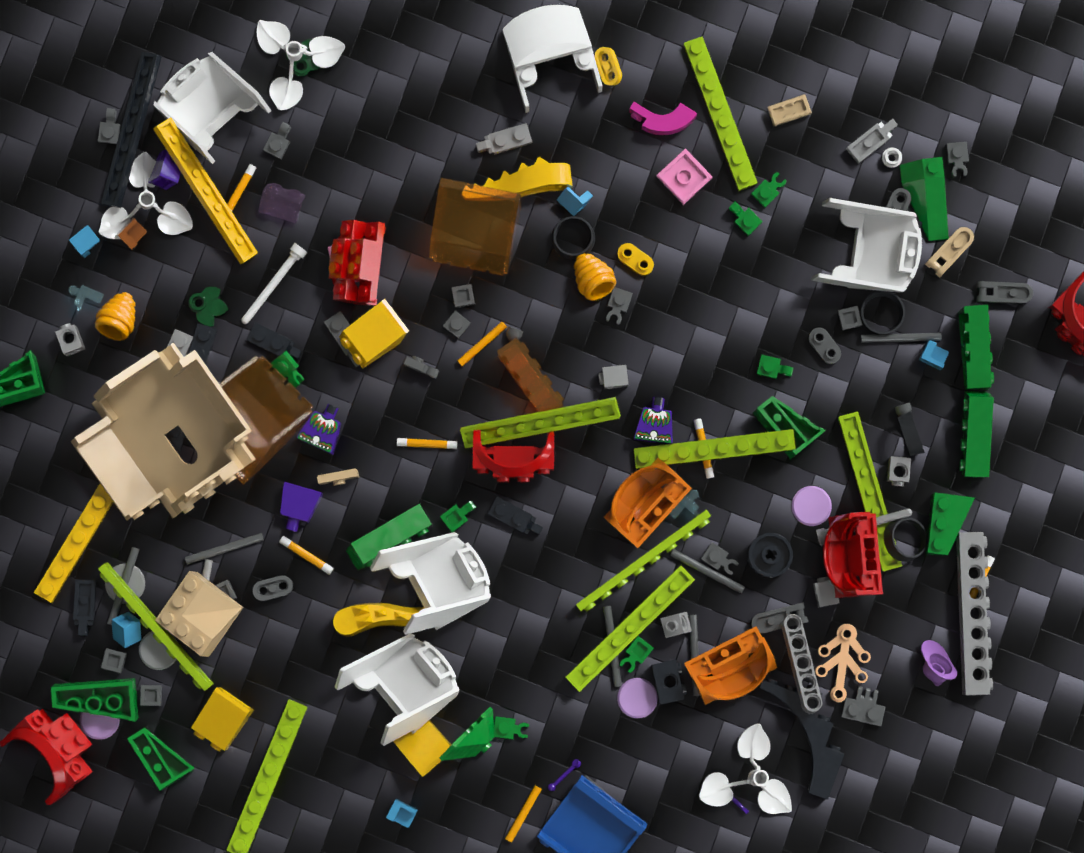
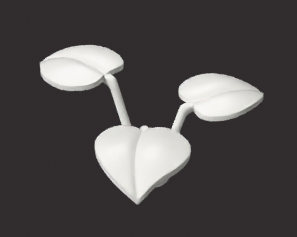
M259 20L257 25V39L262 50L268 54H276L280 48L286 49L287 57L290 60L289 79L279 77L270 85V96L278 110L292 108L300 101L303 95L302 84L299 81H292L294 61L300 60L304 53L312 56L313 63L316 66L329 68L335 65L345 49V44L332 37L319 36L310 41L309 48L311 52L302 48L299 42H289L290 32L284 24Z
M143 152L134 160L129 177L132 186L136 188L144 187V192L139 195V204L136 205L129 215L122 207L109 208L101 220L99 233L109 239H121L117 233L131 220L130 218L134 216L139 208L148 210L154 207L161 213L157 219V224L165 234L177 235L192 229L191 217L181 204L167 202L164 209L161 210L155 203V196L152 192L148 191L147 186L155 187V185L148 183L156 161L147 152Z
M761 724L752 725L739 737L737 750L742 758H750V762L755 770L749 773L747 780L729 783L728 778L722 773H711L702 783L699 798L708 805L723 806L728 804L733 798V791L730 787L751 784L753 786H761L763 789L759 792L757 801L759 807L764 812L770 814L791 812V799L785 785L776 779L769 780L767 772L760 770V766L754 761V759L762 760L769 754L770 741Z

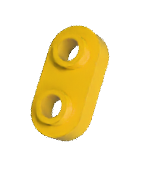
M609 47L599 48L595 52L594 58L604 84L615 86L622 79V72L615 52ZM613 72L615 73V78H614V79L612 78V73H613Z
M625 243L618 249L619 260L641 276H646L652 272L654 267L652 258L636 246ZM630 250L632 254L625 256L624 251ZM645 261L648 264V266L646 268H642L640 266V263Z

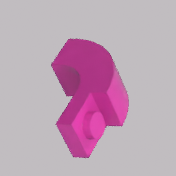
M633 102L629 110L632 118L639 122L644 121L642 130L655 135L678 133L687 128L697 116L695 111L682 103L673 112L666 115L654 114L636 102Z

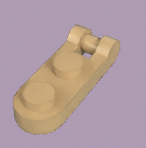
M961 227L956 230L926 262L925 265L933 268L939 278L972 244L974 234L971 229ZM939 257L946 262L943 266L937 262Z

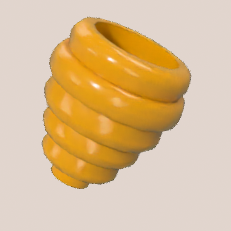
M584 253L576 258L574 263L576 283L579 292L590 301L599 300L612 292L616 285L612 268L592 254Z
M122 292L121 294L114 295L112 299L105 303L96 313L95 328L97 331L113 340H125L134 330L136 304L133 297L126 292Z

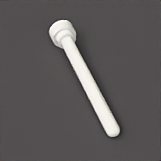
M294 243L290 248L291 251L288 259L242 317L241 321L243 324L249 323L295 261H299L300 258L303 259L307 254L299 245Z

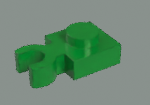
M778 172L772 176L770 183L765 179L751 193L764 208L779 195L776 189L782 188L787 182L786 179L782 183L776 182V177L779 175Z
M637 636L625 651L630 656L624 658L620 662V666H623L625 662H629L631 668L628 672L631 673L635 669V662L638 661L642 664L654 648Z
M496 716L494 737L513 739L515 733L521 738H527L528 735L522 734L520 730L523 726L529 727V724L521 723L515 725L516 719Z

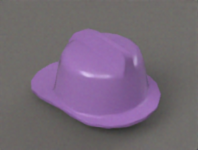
M924 641L921 645V652L925 659L923 666L925 676L936 686L941 685L946 680L955 679L957 671L944 648L935 641Z

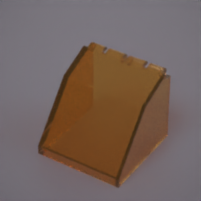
M441 178L431 234L429 258H432L434 262L443 264L451 262L450 265L463 268L470 266V269L482 272L490 270L489 273L502 276L504 273L507 274L522 208L521 194Z
M257 356L253 357L219 383L252 430L247 435L249 439L244 443L256 460L235 474L243 485L296 434L313 414L311 409L314 406L304 396L299 400L298 397L301 393L290 382L285 386L284 383L287 379L276 368L271 372L270 369L273 365L264 356L260 358Z

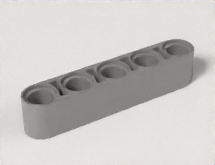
M790 614L782 622V631L801 707L806 713L813 714L821 708L822 698L802 620L798 615ZM787 621H795L797 624L796 629L788 628ZM792 640H799L802 644L801 649H795L792 646ZM797 660H804L807 667L805 669L799 668ZM803 679L811 681L812 686L810 689L803 687ZM808 699L816 701L817 706L815 709L808 707Z

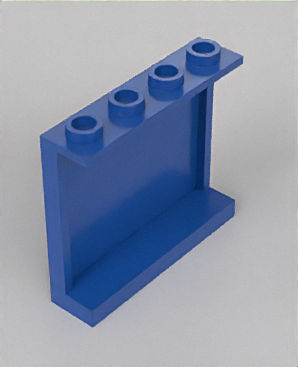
M582 775L537 837L541 844L546 847L550 846L556 851L555 853H627L639 835L643 833L647 823Z

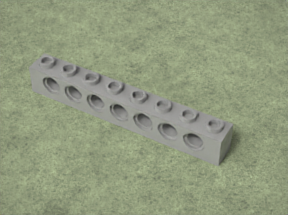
M983 532L958 533L956 537L962 695H988L990 690H993V680L989 678V670H992V659L988 656V650L991 649V638L988 637L987 632L991 625L990 617H987L990 601L989 597H986L989 579L985 577V569L988 568V558L984 556V548H987V537L984 536ZM970 547L975 548L977 551V556L974 559L968 555ZM972 567L978 571L975 579L969 576V570ZM973 587L979 591L976 599L971 598L969 594L970 589ZM973 608L979 610L980 614L977 619H973L970 615V611ZM974 628L980 631L978 639H974L971 636V631ZM975 648L981 651V657L977 660L972 657V651ZM977 668L982 672V677L979 680L973 677V671Z

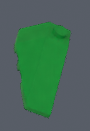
M942 157L920 159L899 165L902 187L911 195V206L914 208L919 221L922 222V229L928 241L949 239Z
M489 707L439 759L444 761L474 757L480 751L484 754L492 746L489 742L494 738L493 709Z

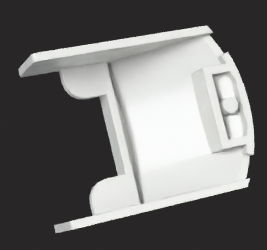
M567 5L538 7L522 13L503 28L504 38L526 113L530 112L524 88L533 85L537 80L534 64L573 54L575 64L580 70H592L598 93L602 92V82L592 45L579 8Z
M213 52L208 53L209 57L202 60L197 58L180 69L160 91L162 94L158 102L155 101L153 105L166 120L171 117L185 140L213 164L215 160L208 153V150L214 143L211 137L240 110L249 112L258 105L267 113L271 112V109L251 85Z
M833 198L823 201V207L841 209L840 220L842 224L847 227L856 228L851 266L842 265L835 267L831 275L818 273L811 277V281L853 289L904 292L916 274L921 257L922 237L921 229L916 220V214L914 212Z
M455 532L380 550L370 567L371 571L389 568L396 578H409L425 609L411 616L403 630L405 635L433 627L438 630L487 603L490 599V580L482 560L468 542L465 544L457 538L458 534Z
M411 633L341 668L335 684L337 690L351 683H354L362 691H369L375 688L398 715L385 727L381 740L383 746L409 732L414 734L459 693V687H457L455 680L456 675L449 662L434 646L427 641L422 642L414 638L415 635Z

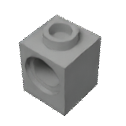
M71 323L60 326V330L55 332L64 355L69 356L85 350L77 326L71 325ZM73 334L74 341L67 344L65 342L66 336Z
M626 365L602 367V373H599L600 385L604 384V389L628 387Z
M889 457L887 482H892V486L903 487L904 483L907 484L910 478L911 458ZM895 467L903 469L904 474L902 477L895 476Z
M829 577L817 579L818 583H814L813 587L818 608L838 604L839 598H835V587L829 580Z
M687 612L660 618L665 638L692 631Z

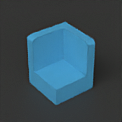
M567 187L558 197L557 201L575 216L587 205L593 195L587 190L579 197Z
M87 225L69 241L85 258L90 254L89 250L100 242V239Z
M929 340L924 347L919 361L941 370L944 367V362L949 352L936 346L937 343Z
M130 612L112 619L113 639L124 648L141 640L140 620Z
M395 799L386 818L408 828L418 810Z

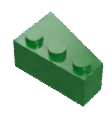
M31 350L24 357L16 362H12L9 364V367L0 372V407L45 394L37 359Z
M773 396L753 412L768 432L794 430L796 450L784 451L790 459L826 431L811 423L806 417L797 414L792 408Z
M933 493L931 495L927 529L928 543L925 554L947 556L975 498L943 493Z
M146 728L127 738L159 791H162L195 769Z

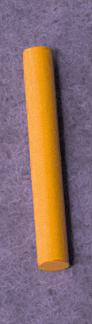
M500 322L457 360L459 364L464 366L505 330L507 326Z
M535 785L509 830L505 838L506 840L513 842L542 790Z

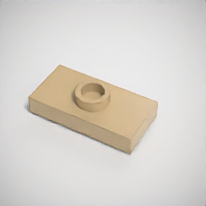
M805 94L767 107L773 126L812 113Z
M355 468L318 475V484L333 483L334 486L345 484V480L359 478V473Z

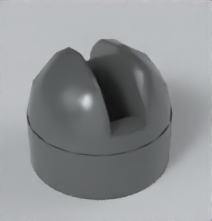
M508 326L506 332L507 339L511 342L519 341L523 331Z
M910 402L894 407L899 417L912 410Z

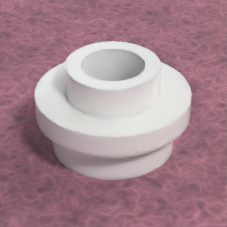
M888 148L882 155V161L887 167H897L902 161V154L896 148ZM894 155L895 161H890L888 156Z

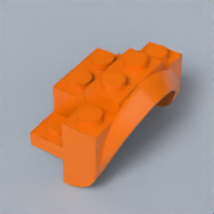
M657 458L650 466L635 471L624 480L615 493L611 510L604 518L639 548L692 488L668 465Z
M757 627L684 663L705 705L714 700H731L748 694L764 680L768 672L777 668L774 656Z

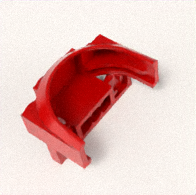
M1083 271L1056 298L1049 308L1052 310L1051 313L1055 318L1063 320L1055 328L1058 332L1057 336L1064 342L1068 341L1076 354L1084 356V307L1081 304L1074 303L1077 290L1084 282Z
M857 512L828 517L829 529L824 540L823 560L826 573L835 587V598L883 594L876 513Z
M37 709L26 716L0 741L1 747H4L11 740L21 739L33 745L43 755L51 769L54 780L53 791L45 801L48 805L59 800L77 783L93 772L81 757L92 743L68 713L53 722L43 709L40 711Z

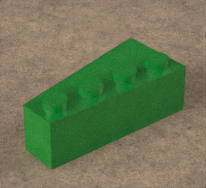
M988 305L964 306L958 311L964 391L989 389L991 384H994V373L991 372L993 358L992 352H990L991 334L989 332Z
M964 391V416L961 426L963 439H961L960 443L963 459L959 461V470L966 477H989L994 397L989 392Z
M418 504L354 541L346 549V552L359 571L365 566L370 567L380 550L412 542L411 538L414 536L421 537L429 532L428 528L432 523L421 505Z
M135 678L54 684L51 687L53 708L127 719L134 722L139 718Z

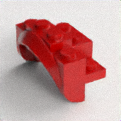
M357 220L342 221L340 236L338 239H333L329 263V279H332L334 284L333 300L365 306L377 305L376 297L383 237L386 229L385 223H365ZM355 281L360 282L359 288L355 284Z
M473 430V470H477L478 474H489V470L493 471V478H497V482H509V478H517V482H530V478L534 479V471L538 470V474H550V471H554V431L547 432L545 447L538 448L534 446L485 447L481 443V430Z

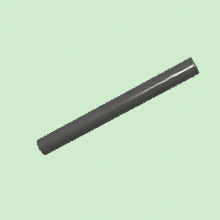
M941 333L861 335V343L941 341L942 339Z
M262 533L187 556L185 560L188 565L264 541Z
M134 547L131 548L122 576L127 585L140 550ZM116 595L107 624L112 625V619L118 617L123 597L119 598Z
M673 549L670 555L739 593H742L745 586Z
M611 606L603 607L607 636L614 630ZM617 655L611 661L614 687L622 686Z
M689 615L692 630L690 632L691 659L699 656L697 615ZM692 680L693 696H700Z

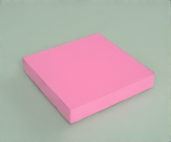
M686 148L656 176L683 205L713 178Z

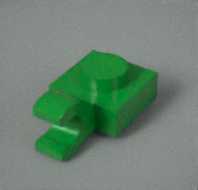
M736 201L728 208L738 218L734 223L747 236L763 222L750 208L744 212Z
M287 351L270 363L282 379L286 376L288 377L291 387L296 388L304 380L303 376L296 371L299 365Z
M761 355L757 375L776 379L777 374L791 377L793 367L780 365L781 359Z
M469 501L462 508H459L456 504L440 517L453 533L469 521L465 515L474 510L476 506L472 501Z

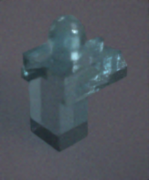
M84 285L80 289L77 286H70L68 288L71 295L77 296L74 304L78 306V311L81 310L85 298L101 304L104 297L103 293Z
M691 490L689 495H686L669 514L676 518L686 507L691 513L698 516L697 509L699 506L694 502L698 498V491Z

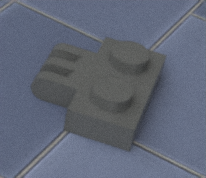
M858 686L855 699L845 698L841 717L881 726L885 706L876 704L878 690H874L873 696L869 697L871 689L866 688L865 695H861L863 687Z

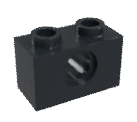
M676 660L651 665L660 704L684 700V695H687L685 683H681L679 675H683L681 664L676 663ZM667 676L675 678V685L671 688L664 684V679Z

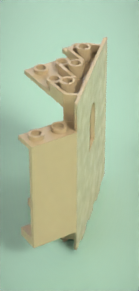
M174 343L159 353L157 350H154L107 381L94 395L96 400L92 403L102 420L71 441L126 520H129L131 517L134 520L144 514L143 509L148 506L151 509L159 504L160 501L172 518L182 511L186 514L195 508L193 504L202 497L207 499L216 493L214 491L216 487L223 482L228 484L236 479L235 474L256 460L244 443L249 439L247 435L252 431L197 352L194 350L183 357ZM178 425L197 451L198 458L193 464L185 463L165 436V434Z

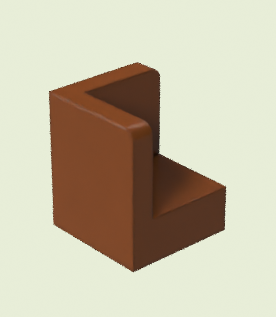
M132 218L117 235L133 249L147 231L135 218Z

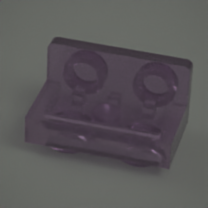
M267 184L263 190L258 212L297 223L305 195L301 194L298 190L284 189L279 184Z

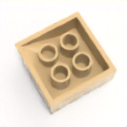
M189 571L155 621L197 654L209 657L244 607L198 572Z

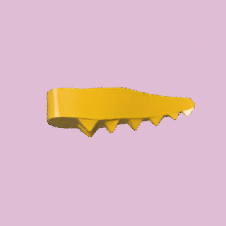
M538 157L534 165L527 167L524 163H521L519 170L511 175L503 171L501 178L497 181L488 178L483 186H479L476 183L473 189L466 186L462 191V196L465 200H504L521 198L547 191H564L567 187L571 189L573 185L570 165L566 163H548L541 157Z
M388 603L356 604L339 610L334 616L333 625L340 635L346 637L354 636L378 626H406L413 614L419 613L420 610L425 608L403 607Z

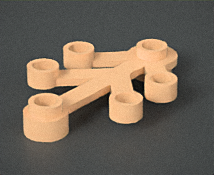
M850 624L841 625L837 630V637L818 648V654L821 657H827L833 648L841 644L838 654L815 669L818 677H825L828 671L838 664L836 685L830 691V697L835 702H842L847 696V692L844 689L847 666L855 675L857 682L865 683L868 679L867 673L859 668L848 653L850 645L858 654V660L861 663H867L871 658L870 653L864 651L856 640L857 631ZM845 630L850 631L851 635L849 638L844 637L843 632ZM822 647L828 649L826 655L821 654L820 650ZM862 653L867 654L868 658L866 661L861 659ZM820 667H823L825 669V673L823 675H820L818 673V669ZM860 673H863L865 675V679L863 681H860L858 679V675ZM837 690L842 692L841 698L835 696Z

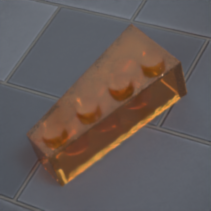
M516 337L497 351L499 359L537 412L563 407V397L558 391H553L551 380L546 374L542 375L539 370L541 368L535 358L531 359L528 355L529 350L523 342L520 343Z

